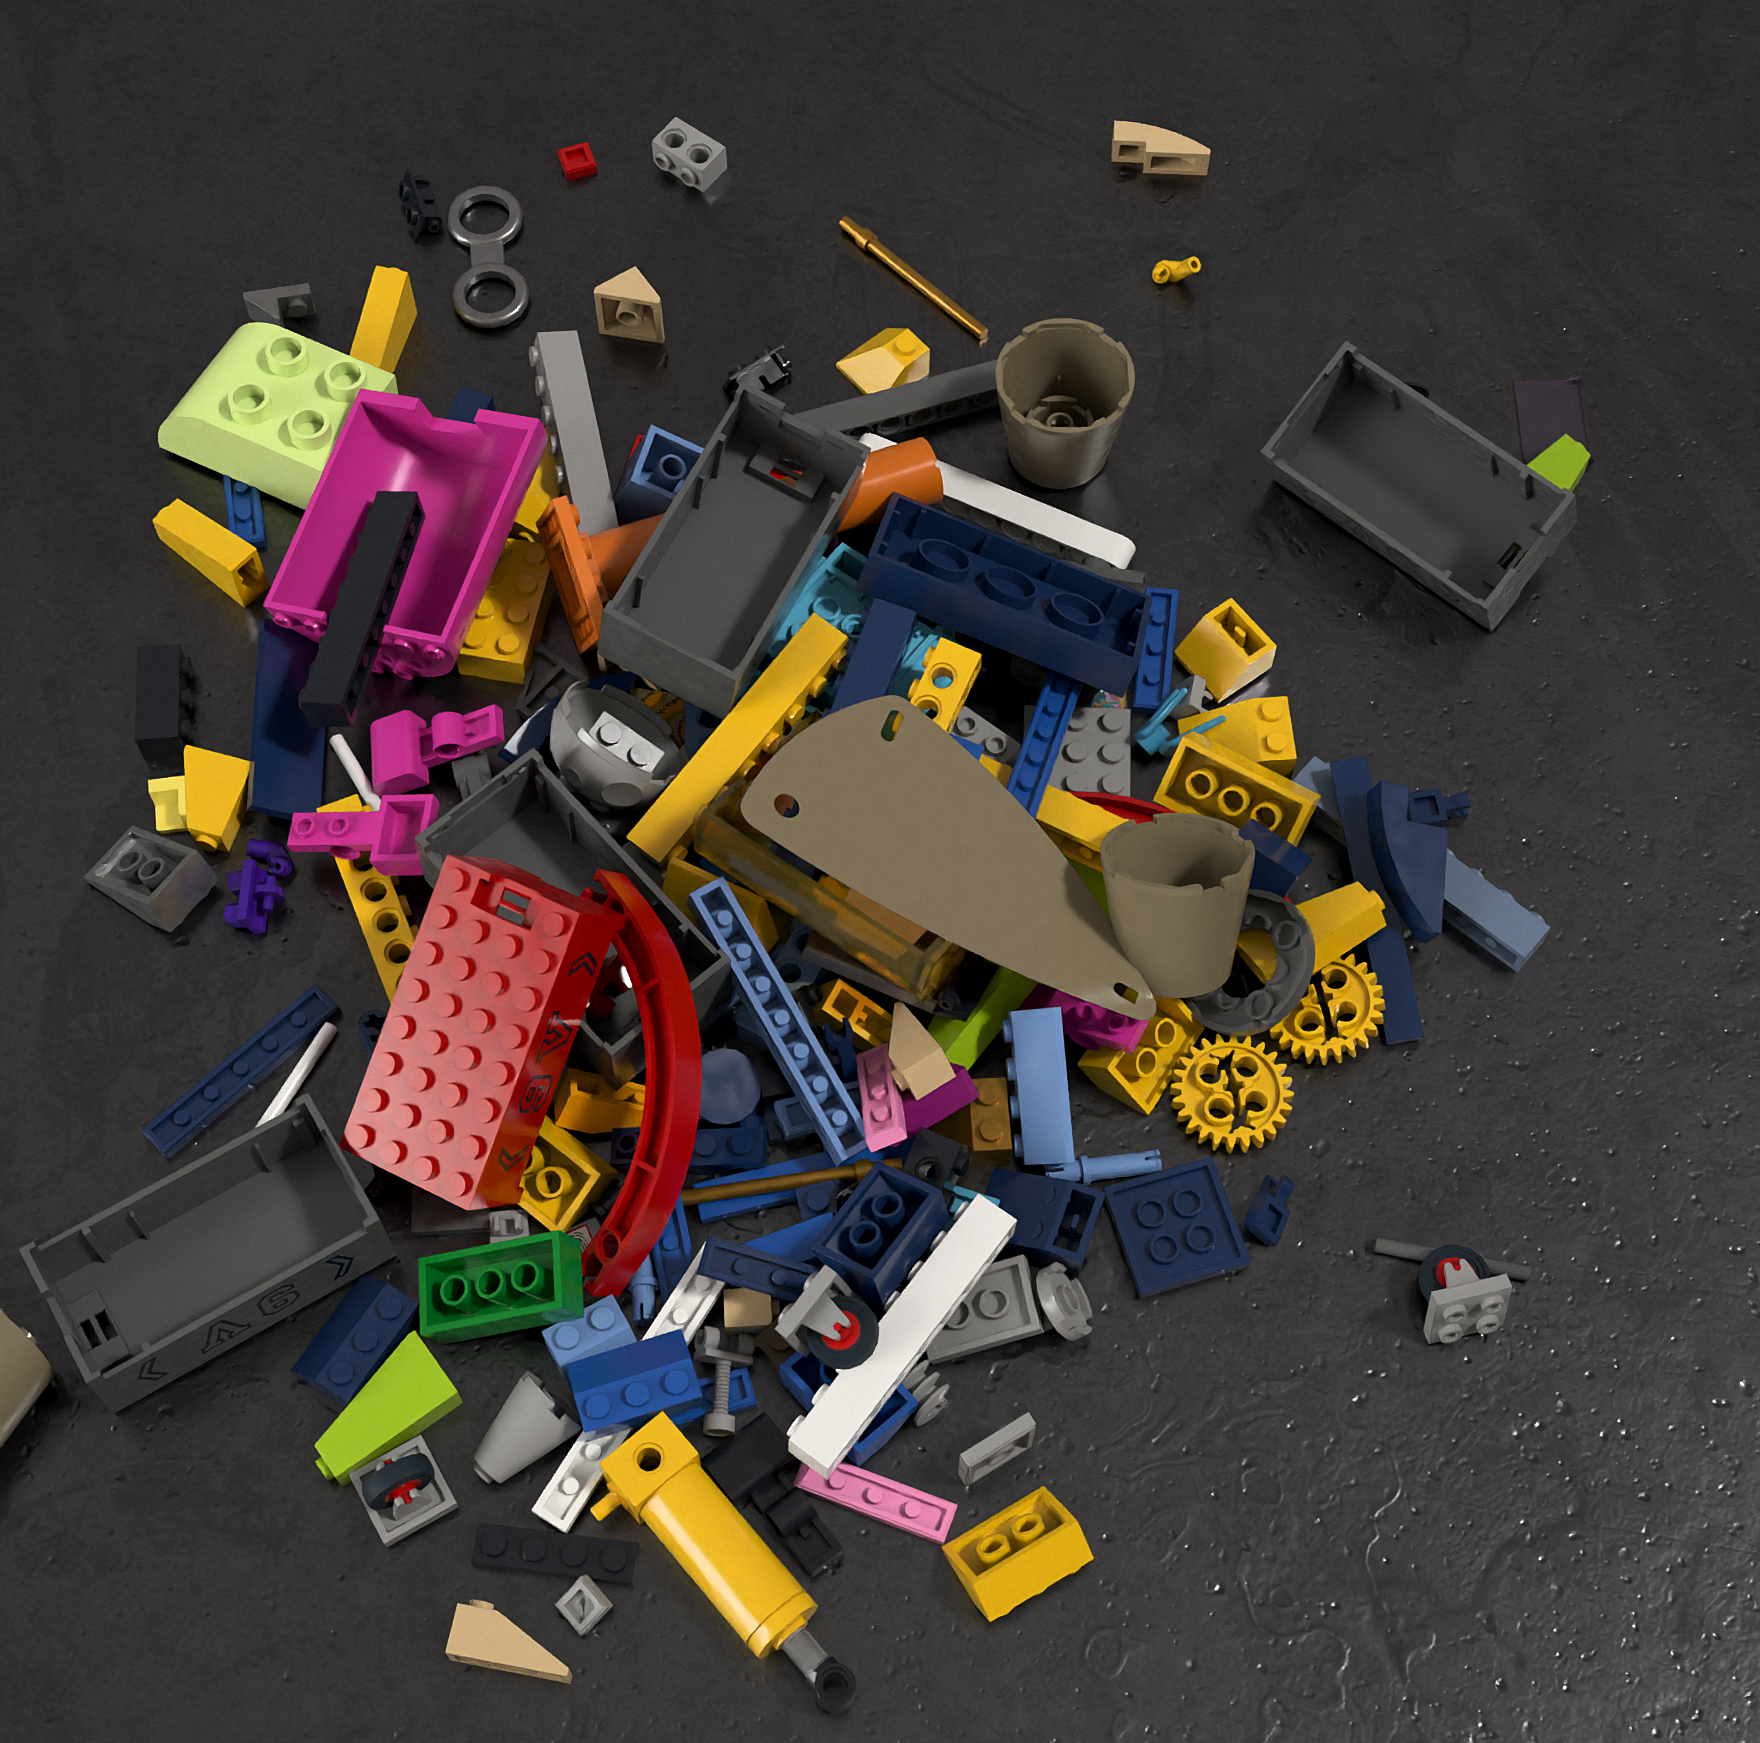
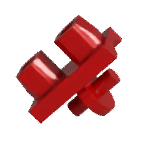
M618 953L616 956L612 955L602 966L585 1009L588 1014L598 1020L604 1019L616 1005L613 1000L602 992L608 983L621 994L626 993L632 987L626 968Z

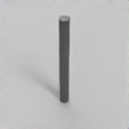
M1376 1237L1374 1252L1423 1261L1432 1250L1437 1249ZM1482 1257L1488 1265L1489 1273L1492 1275L1507 1274L1508 1278L1529 1281L1531 1266Z

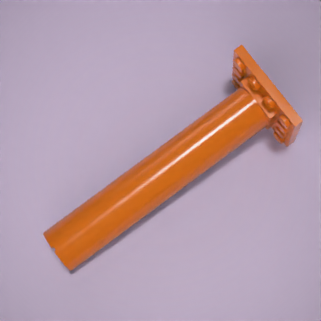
M919 437L870 452L859 493L835 535L882 521L893 492L928 506L937 505L943 500L944 489L941 471L935 465L937 459L928 441L923 437ZM789 476L779 479L792 487L797 483L796 480ZM567 495L552 499L536 521V526L579 656L590 653L598 647L603 606L607 605L609 600H613L665 513L592 535H588L587 532L579 534L576 526L580 524L577 507L574 503L569 504Z

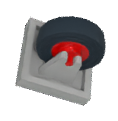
M1444 1245L1432 1250L1423 1260L1419 1273L1421 1293L1429 1303L1423 1329L1428 1344L1440 1341L1442 1343H1451L1464 1335L1476 1332L1488 1334L1503 1326L1512 1291V1285L1507 1274L1490 1277L1488 1265L1483 1258L1467 1247Z
M824 1265L820 1272L815 1271L806 1280L803 1287L804 1292L798 1300L784 1308L778 1318L779 1324L775 1330L804 1357H807L811 1351L821 1363L833 1369H851L862 1365L872 1356L879 1339L878 1322L870 1308L863 1301L853 1297L855 1293L843 1279L827 1265Z
M421 1434L349 1474L386 1548L459 1507Z

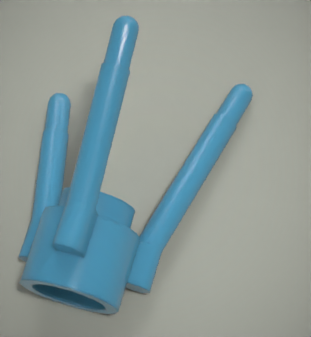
M1187 688L1175 689L1154 715L1133 736L1151 756L1158 750L1164 756L1172 748L1179 745L1184 735L1192 731L1201 734L1226 720L1225 716L1221 715L1167 741L1166 738L1171 734L1161 722L1188 693Z

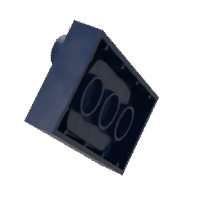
M896 492L892 494L855 587V590L916 611L917 615L1120 698H1123L1139 665L1153 599L1149 595Z

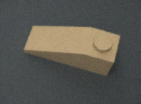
M901 1000L895 1003L888 1053L895 1069L890 1074L901 1092L908 1089L914 1098L919 1100L956 1077L940 1045Z
M474 1599L470 1600L469 1605L457 1603L445 1651L451 1661L571 1684L572 1674L569 1668L499 1611L493 1610V1604Z

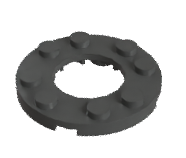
M1250 889L1248 891L1239 932L1240 934L1248 930H1263L1271 936L1273 944L1277 948L1278 956H1276L1277 965L1275 973L1270 980H1267V985L1261 990L1252 992L1246 998L1230 997L1224 993L1221 986L1203 995L1184 998L1187 1003L1186 1006L1199 1023L1223 1035L1235 1037L1250 1036L1272 1028L1287 1017L1299 1004L1312 977L1315 963V944L1308 921L1292 903L1269 891Z

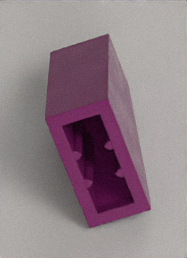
M949 1062L956 1077L919 1100H916L908 1089L901 1092L907 1138L889 1146H899L917 1135L920 1126L926 1129L974 1101L979 1096L965 1066ZM860 1106L857 1110L863 1119L862 1106Z

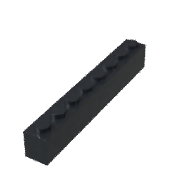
M377 491L373 504L368 507L367 521L364 529L358 534V545L354 556H351L349 559L345 580L340 583L336 605L330 610L329 624L325 634L320 637L319 651L316 659L310 664L309 678L305 689H302L299 694V707L304 711L310 726L352 728L385 634L383 632L384 626L389 623L426 518L417 492Z

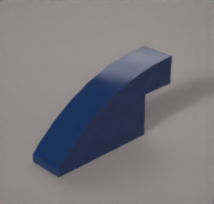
M624 671L590 680L586 688L601 691L604 685L608 684L627 692L638 675L631 671ZM564 693L558 695L537 710L509 738L497 756L512 764L533 747L537 751L541 744L550 750L552 713Z
M1381 780L1367 792V820L1375 863L1384 887L1398 914L1420 943L1427 944L1442 933L1448 829L1407 821L1409 786Z

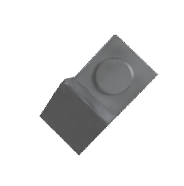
M309 283L243 292L249 316L256 322L270 323L284 328L283 318L316 314L315 302Z

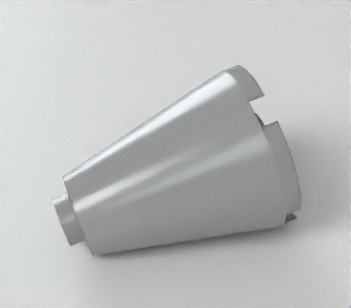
M530 1371L521 1376L473 1454V1458L477 1462L473 1469L489 1484L493 1480H496L498 1483L504 1482L576 1435L583 1428L582 1422L556 1393L553 1395L549 1390L543 1388L546 1384Z

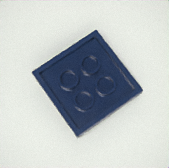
M1212 1156L1103 1187V1192L1106 1193L1105 1202L1139 1298L1250 1266L1251 1259Z

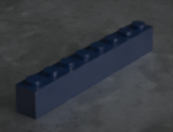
M878 598L874 599L871 609H864L859 622V629H862L858 642L853 640L848 648L846 661L849 662L845 675L841 673L838 675L833 688V695H836L832 708H825L821 719L848 706L891 694L918 625L916 611ZM796 800L792 809L788 807L785 809L784 817L792 818L799 813L800 808ZM773 842L771 844L766 863L770 864L769 869L772 876L814 891L822 870L795 855L779 843Z

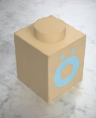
M745 1288L723 1289L727 1339H730L732 1335L739 1336V1333L756 1337L780 1316L779 1299H772L770 1295Z

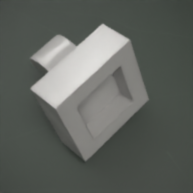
M1194 674L1174 685V690L1187 688L1188 693L1168 716L1179 720L1207 712L1208 710L1202 708L1201 704L1211 701L1213 696L1204 690L1206 679Z
M524 1209L489 1212L490 1244L530 1236L529 1213Z

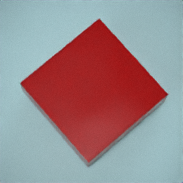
M588 142L557 150L558 159L567 181L598 173L597 165Z

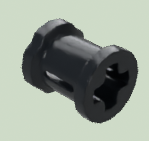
M613 1178L610 1181L611 1187L596 1203L591 1202L588 1205L590 1212L602 1223L612 1210L624 1185L617 1178Z

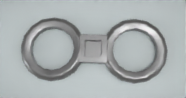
M478 186L467 189L455 197L448 207L446 217L450 234L460 244L470 247L472 267L462 273L453 285L451 300L455 312L465 322L480 328H497L508 325L520 317L528 305L530 293L526 279L516 269L505 265L503 246L513 239L520 230L523 212L519 201L510 192L496 186ZM479 201H495L502 204L509 211L507 223L503 228L494 233L486 235L474 234L467 231L460 224V217L464 210ZM500 278L509 282L515 288L516 293L511 304L502 311L481 313L472 309L466 303L467 291L479 280Z

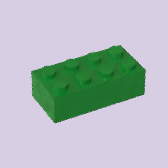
M560 1230L418 1258L420 1335L441 1344L584 1318L581 1241Z

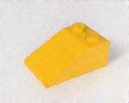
M1287 696L1251 698L1177 720L1178 736L1210 720L1224 715L1226 718L1224 722L1200 735L1287 779L1292 778L1297 756Z

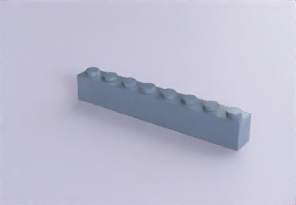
M1314 756L1292 781L1321 795L1310 821L1346 846L1330 763L1323 762ZM1447 848L1442 918L1518 973L1543 943L1551 927L1545 923L1539 914L1528 911L1518 904L1510 893L1496 888L1485 880L1483 874L1477 869L1469 868L1456 859L1452 851Z

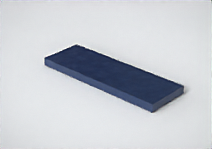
M267 617L260 621L247 810L292 820L293 813L317 812L316 808L321 807L325 727L310 726L304 711L299 707V694L302 689H305L309 678V667L316 659L319 644L293 629L284 628L276 624L273 619Z

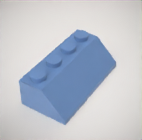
M1061 1007L1008 1012L1009 1020H1002L1004 1043L1011 1042L1012 1058H1006L1007 1080H1014L1015 1096H1009L1011 1119H1018L1019 1134L1012 1135L1014 1156L1021 1157V1163L1024 1165L1075 1162Z

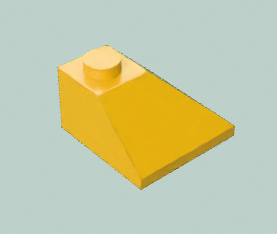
M886 328L838 361L836 368L864 395L918 381L929 374L930 349L908 328Z

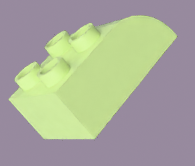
M264 322L248 323L235 331L162 423L158 432L159 446L306 510L360 388L399 395L396 377L394 374L278 325Z

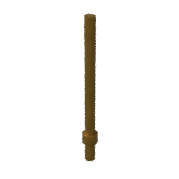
M844 216L840 220L839 226L855 238V243L864 251H871L976 337L983 339L986 336L988 328L880 243L878 236L870 229H863L848 216Z
M901 1157L879 1160L902 1171ZM870 1158L855 1160L853 1165L681 1190L680 1194L683 1206L791 1190L832 1179L842 1181L858 1180L865 1177L877 1161L871 1162Z

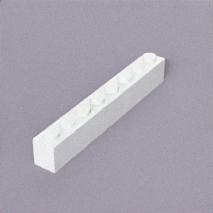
M979 1193L971 1204L967 1201L962 1203L953 1217V1221L956 1222L948 1233L942 1230L930 1247L933 1253L924 1263L919 1260L907 1276V1280L910 1282L902 1293L896 1290L886 1302L883 1310L887 1313L878 1323L879 1339L872 1356L857 1367L836 1369L839 1375L830 1386L824 1383L812 1399L811 1403L815 1406L806 1418L803 1415H799L787 1432V1435L790 1437L788 1451L828 1480L1013 1236L1017 1220Z

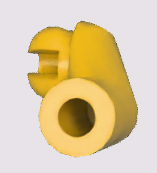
M1194 256L1183 261L1162 260L1152 270V278L1160 284L1165 283L1167 280L1177 282L1197 273L1201 268L1199 259Z

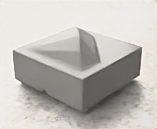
M584 1575L572 1585L555 1606L581 1636L587 1634L613 1604L588 1575Z

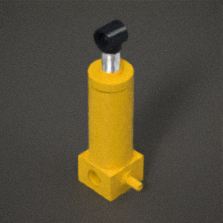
M663 1411L660 1412L599 1463L604 1481L610 1493L591 1508V1513L598 1521H601L621 1504L640 1525L646 1522L758 1658L761 1659L773 1651L783 1648L784 1652L788 1654L790 1659L800 1668L799 1670L807 1677L805 1682L814 1691L816 1700L823 1709L833 1713L848 1709L856 1696V1679L854 1674L848 1667L840 1664L834 1656L828 1657V1654L820 1648L817 1641H814L813 1636L805 1630L808 1624L807 1621L815 1613L818 1605L702 1469L699 1453L668 1416ZM651 1465L659 1466L653 1471H644ZM838 1678L845 1682L847 1691L843 1696L832 1698L825 1693L824 1685L830 1679Z

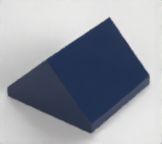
M1251 818L1239 830V836L1245 841L1251 840L1255 848V863L1249 890H1265L1285 899L1313 858Z

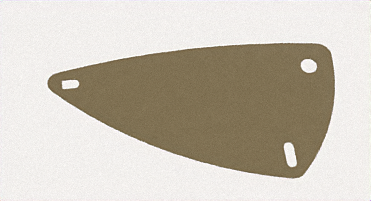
M887 695L866 700L834 712L810 725L786 743L766 763L744 795L741 802V812L745 820L752 827L836 880L894 913L992 962L1087 1002L1142 1021L1149 1020L1155 1015L1157 1010L1156 1002L1141 972L1132 964L1122 950L1114 934L1111 921L1063 853L1016 798L974 756L905 698L897 695ZM896 710L902 714L903 721L894 740L886 741L881 736V730L889 713ZM785 794L793 797L799 804V813L792 818L780 815L774 807V800L777 796ZM1122 983L1138 992L1135 1004L1117 995L1113 988L1114 984Z

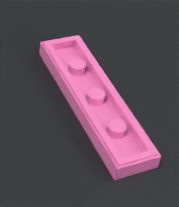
M890 1042L856 1055L865 1138L871 1152L907 1138L901 1090L890 1074L895 1069L888 1056Z
M843 1461L840 1462L828 1480L802 1462L794 1481V1486L799 1487L806 1494L940 1545H944L957 1510V1504Z

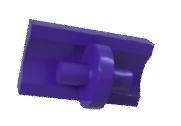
M248 859L243 861V870L229 873V890L235 896H239V902L225 906L224 920L232 927H246L255 935L263 934L266 931L267 914L272 913L273 904H280L284 901L285 891L281 887L275 886L276 877L272 876V873L259 868L256 865L257 861L254 859Z

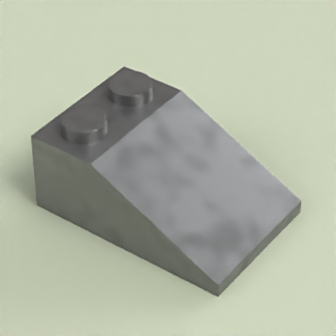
M131 826L84 876L88 883L149 924L168 932H172L180 925L188 913L200 900L208 895L210 889L219 881V878L197 850L135 826Z

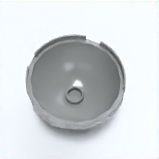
M588 680L571 684L552 713L550 751H552L556 765L562 774L559 781L570 792H577L589 800L591 805L600 812H608L610 808L635 810L653 805L690 761L686 745H683L679 750L670 738L674 731L672 726L652 708L627 692L605 684L601 691L586 688L589 684ZM603 711H606L664 752L652 772L642 770L617 757L589 734V731Z

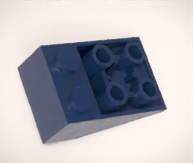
M994 1168L984 1195L999 1199L998 1207L1017 1220L1014 1234L1002 1251L1016 1256L1023 1254L1028 1260L1044 1266H1049L1055 1262L1064 1264L1068 1268L1064 1273L1078 1277L1099 1220L1106 1193L1071 1180Z

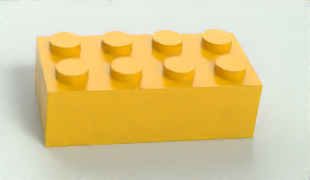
M512 538L507 539L456 660L459 674L524 685V677L527 669L530 668L533 658V647L537 642L540 643L556 586L542 543Z
M1192 731L1182 737L1153 801L1177 813L1197 814L1219 819L1237 827L1239 830L1253 818L1297 847L1321 795Z

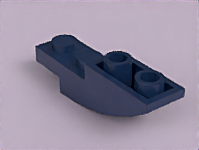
M764 1126L697 1130L687 1175H733V1169L766 1168L768 1131ZM641 1127L613 1128L610 1165L612 1167L629 1170Z

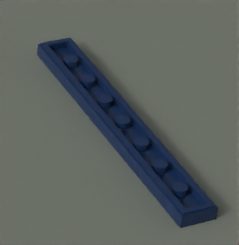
M1366 756L1330 762L1353 882L1358 881L1368 892L1374 890L1385 905L1382 914L1387 926L1365 939L1372 973L1375 972L1377 975V983L1375 985H1382L1383 996L1380 998L1385 1001V1010L1380 1012L1383 1014L1384 1019L1383 1029L1386 1044L1391 1045L1424 1039L1400 917L1384 887L1370 843L1367 820V792L1373 787Z

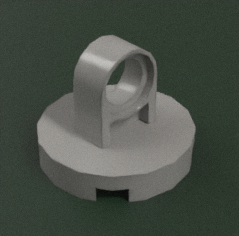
M1055 1262L1039 1270L1036 1278L1038 1292L1036 1299L1038 1306L1041 1307L1044 1314L1042 1321L1044 1332L1055 1328L1064 1338L1075 1341L1092 1331V1327L1086 1323V1320L1093 1317L1088 1297L1078 1279L1075 1278L1070 1281L1063 1273L1068 1268L1064 1264Z

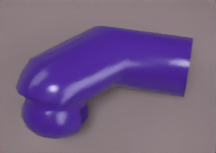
M257 839L249 840L247 856L266 859L270 872L278 877H285L291 872L293 860L283 844Z

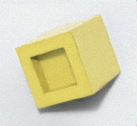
M185 775L148 780L149 794L155 804L156 829L158 833L166 834L189 831L187 828Z

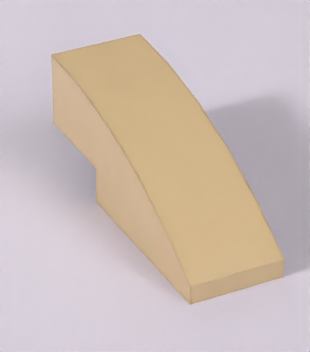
M1114 120L1112 162L1143 163V173L1207 175L1210 149L1204 145L1160 127Z

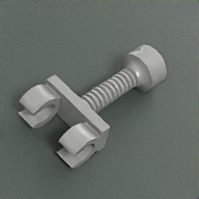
M705 1326L704 1329L698 1328L695 1334L694 1345L696 1352H694L693 1360L713 1363L716 1366L713 1410L710 1414L704 1415L703 1433L706 1435L727 1437L735 1434V1417L729 1415L727 1411L730 1367L739 1369L753 1364V1357L751 1355L754 1350V1338L752 1335L739 1333V1336L732 1335L729 1343V1352L717 1350L720 1341V1331L718 1328Z

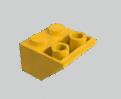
M1230 598L1203 616L1175 649L1173 656L1191 675L1196 674L1206 679L1205 690L1211 693L1213 699L1218 704L1270 669L1277 646L1245 611Z

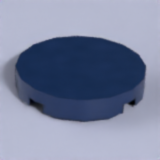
M719 1048L702 1054V1086L699 1116L709 1123L721 1125L741 1121L752 1113L760 1099L762 1084L758 1069L749 1057L738 1050Z

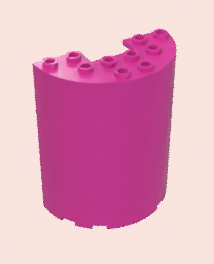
M360 388L263 607L274 616L273 621L284 628L293 629L319 644L320 637L325 634L329 624L330 610L336 605L340 583L345 580L349 559L351 556H354L357 548L358 534L364 529L367 521L368 507L373 504L377 491L417 492L426 518L389 623L384 626L383 632L385 634L372 672L382 674L386 670L394 672L397 676L407 680H412L414 676L437 677L449 673L455 665L544 454L548 437L541 420L478 409L473 420L476 424L437 418L431 415L419 398Z

